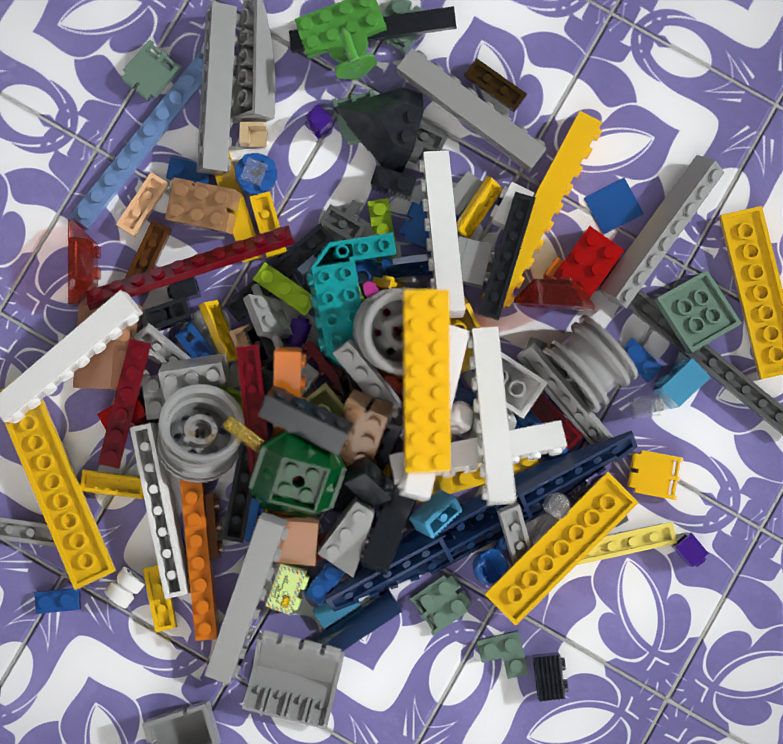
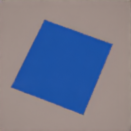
M625 177L584 198L603 235L644 214Z

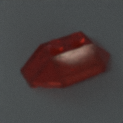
M68 220V305L77 307L86 298V291L97 287L98 280H101V268L98 267V259H101V247L73 220Z
M553 276L533 279L514 298L513 302L525 307L595 311V305L583 286L573 282L574 278L561 276L560 280Z

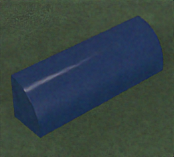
M387 588L316 636L319 643L322 644V648H326V645L341 648V652H343L403 611L390 589Z

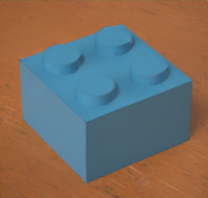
M693 358L687 361L683 359L670 368L672 371L670 375L662 376L655 383L657 387L653 392L669 409L678 408L711 377Z

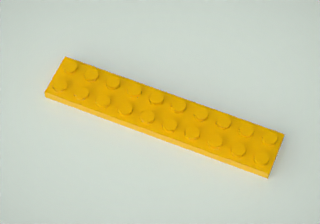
M41 399V404L34 409L28 410L24 414L25 417L18 423H4L73 588L77 590L116 572V569L44 399Z

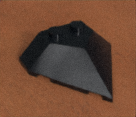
M403 87L333 107L337 114H340L346 121V125L366 150L370 151L375 157L379 166L400 173L403 172L414 150L424 112L423 94Z

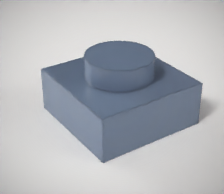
M314 255L297 269L303 278L306 277L307 270L316 259Z

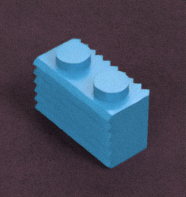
M439 489L419 509L415 510L409 518L417 531L430 538H435V535H438L447 524H450V521H453V518H456V515L458 516L462 509L454 495L452 496Z

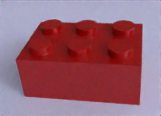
M589 226L550 281L585 305L625 250Z

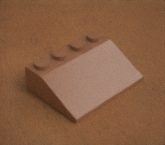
M87 303L79 304L77 327L99 308L90 310ZM137 304V306L143 312V307ZM142 314L134 325L127 326L122 331L123 334L119 338L106 344L107 347L101 353L94 354L86 366L74 371L73 388L117 390L129 338L134 339V336L141 330Z

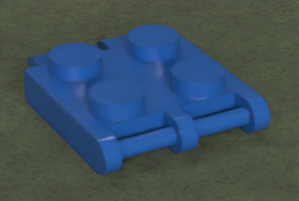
M422 201L419 204L412 202L407 212V217L413 220L411 222L404 219L399 234L405 236L404 241L427 250L426 238H429V231H425L424 227L427 211L423 212Z

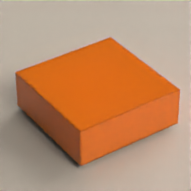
M559 257L555 258L543 274V278L549 281L563 263V260Z

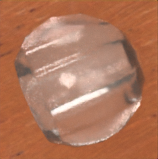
M556 492L549 494L543 503V510L559 520L567 516L571 508L568 498L564 494Z

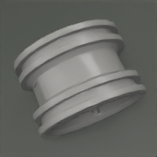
M390 288L378 291L369 296L358 309L353 322L354 341L362 355L374 367L398 375H404L403 290L415 289ZM385 308L391 311L388 317H385L382 313ZM394 327H398V329L401 330V333L396 334V332L393 331ZM375 329L381 330L382 334L380 337L373 335ZM388 347H392L394 349V353L392 355L386 354V349Z
M583 315L579 318V323L575 322L571 325L573 334L562 344L554 340L550 343L551 349L545 348L542 352L591 411L597 413L601 410L600 404L605 406L609 403L607 393L618 384L627 387L630 384V379L635 380L638 377V371L618 342L599 323L589 316Z
M206 384L191 385L174 392L164 403L159 416L157 452L160 461L171 474L188 482L206 483L225 475L233 467L237 459L244 430V416L236 400L226 391ZM183 417H189L186 422L182 421ZM220 429H223L225 431V434L221 435L218 433V431ZM174 437L180 438L181 440L175 441ZM210 448H211V450H214V451H217V452H216V453H211ZM194 450L197 454L189 453V451Z

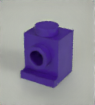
M319 104L306 115L307 122L304 125L318 140L334 126L333 119Z

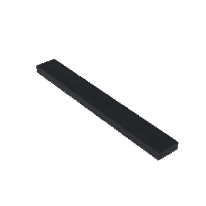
M450 6L383 16L387 30L367 38L368 42L457 29L455 8ZM298 29L290 30L291 52L305 51Z

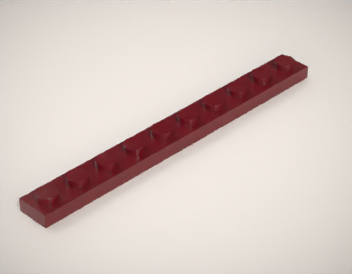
M289 225L278 227L272 231L257 234L244 240H238L208 252L195 254L192 257L177 260L162 267H155L152 270L134 274L122 280L94 287L86 291L87 306L90 310L99 308L120 290L133 297L292 245L294 240Z

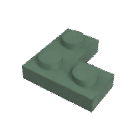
M518 630L476 640L482 663L503 658L508 679L529 674Z

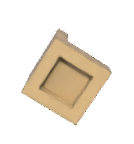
M240 122L239 143L241 147L266 148V123Z

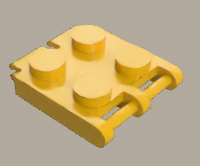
M640 450V454L632 453L630 468L637 469V473L629 472L627 487L634 488V493L676 500L675 492L677 481H680L678 475L683 458ZM674 461H676L675 472H674V476H673V475H672L673 465H674ZM673 480L671 495H669L670 483Z

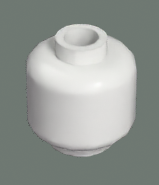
M463 401L453 402L450 412L451 434L461 435L471 429L474 412L468 403Z

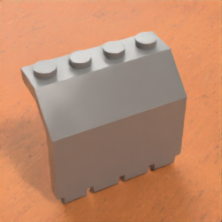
M264 630L263 633L259 632L253 668L242 709L327 730L345 653L341 652V648L326 645V648H322V644L308 640L301 643L300 638L284 634L281 638L279 633Z

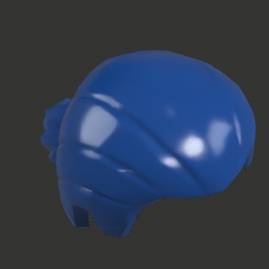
M502 536L498 538L494 549L480 552L473 560V573L481 583L493 584L508 570L507 560L502 554L507 548V544Z

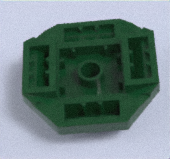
M283 429L281 433L261 444L248 486L263 508L307 518L334 507L347 468L340 454L337 455ZM295 476L303 477L301 480L298 481L293 480Z

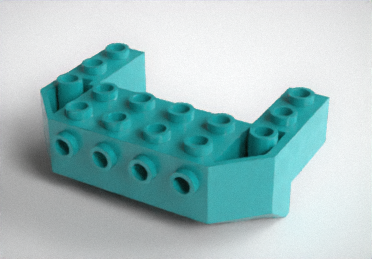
M393 233L329 242L307 270V284L310 286L312 294L310 295V301L315 311L314 324L319 334V350L322 351V355L345 372H347L346 369L332 353L350 339L355 343L353 322L358 309L362 305L355 262L396 255ZM388 347L386 349L387 355H392L394 353V349L392 347Z

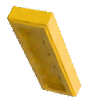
M487 176L457 220V233L461 237L468 239L472 237L502 192L503 188L492 177Z
M82 469L80 487L84 492L144 499L141 480L138 476Z

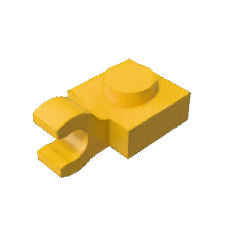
M383 275L382 278L374 277L372 281L380 290L390 288L401 289L402 286H405V282L395 280V278Z

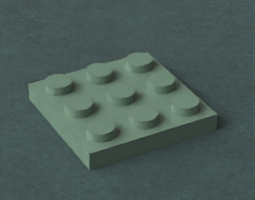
M708 270L654 300L688 354L695 352L742 324Z

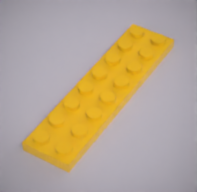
M758 206L722 214L719 216L759 380L783 375V288L763 208Z
M403 290L404 472L451 471L449 290Z
M606 472L484 594L516 626L639 502L609 472Z

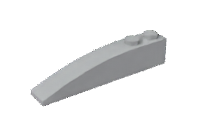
M243 0L239 22L242 25V30L237 35L239 48L234 70L235 85L232 88L234 105L231 108V116L233 117V123L267 122L275 119V66L271 33L263 0Z

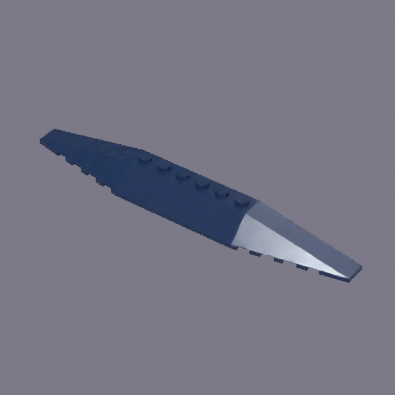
M625 432L527 468L514 475L515 502L520 505L525 524L553 509L552 505L558 500L562 499L564 501L571 496L569 492L579 485L581 487L586 485V480L595 473L600 475L607 470L605 466L613 460L616 463L636 449L638 446L633 432ZM482 493L460 504L462 512L458 516L456 515V518H453V521H450V524H447L438 535H435V538H430L415 529L401 539L387 576L364 567L354 575V578L350 577L326 595L327 603L333 612L359 603L360 598L368 595L372 598L379 595L378 591L388 587L391 590L398 588V584L407 580L413 582L420 579L422 574L427 572L434 574L492 543L501 536L503 537L504 533L497 510L510 504L487 505V499L483 500Z

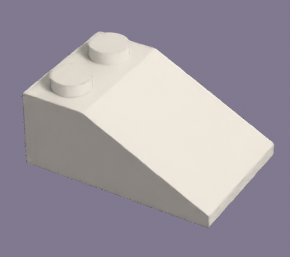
M501 352L507 409L524 418L548 382Z

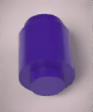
M298 315L297 319L292 318L290 328L293 334L285 342L301 348L302 344L306 343L312 325L309 324L310 319Z

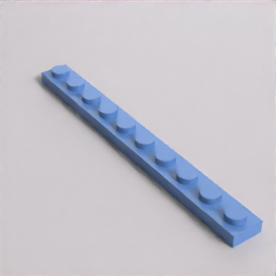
M199 52L71 213V216L89 229L202 87V52Z

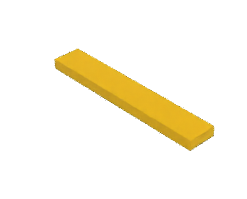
M228 151V157L231 160L230 168L223 175H215L218 186L235 189L241 193L238 211L233 212L227 208V212L236 216L233 235L235 241L253 237L256 234L242 190L240 189L241 187L236 183L235 168ZM259 255L250 259L243 260L242 263L253 261L262 258L263 256Z

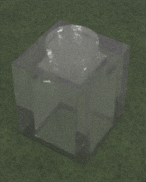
M659 394L629 398L632 419L662 416L661 411H664V403L662 398L659 399Z

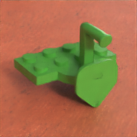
M343 0L294 19L308 59L328 52L332 59L341 63L335 67L337 78L360 79L377 64L374 54H366L368 49L367 37L387 30L377 0Z

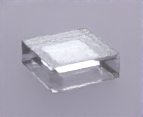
M248 157L241 179L261 186L268 165Z

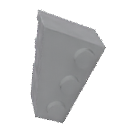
M226 353L163 363L158 371L166 401L174 392L187 386L206 384L218 387L227 382L230 370Z
M355 495L318 544L319 555L353 578L360 560L361 550L365 544L374 517V507L371 508L360 497Z

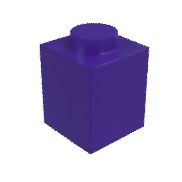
M689 532L677 540L676 544L671 545L690 567H698L706 561L705 557L709 554L693 533Z

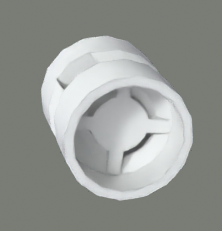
M123 567L117 574V582L112 581L104 593L120 607L127 608L134 599L133 593L138 594L145 586V581L129 568Z

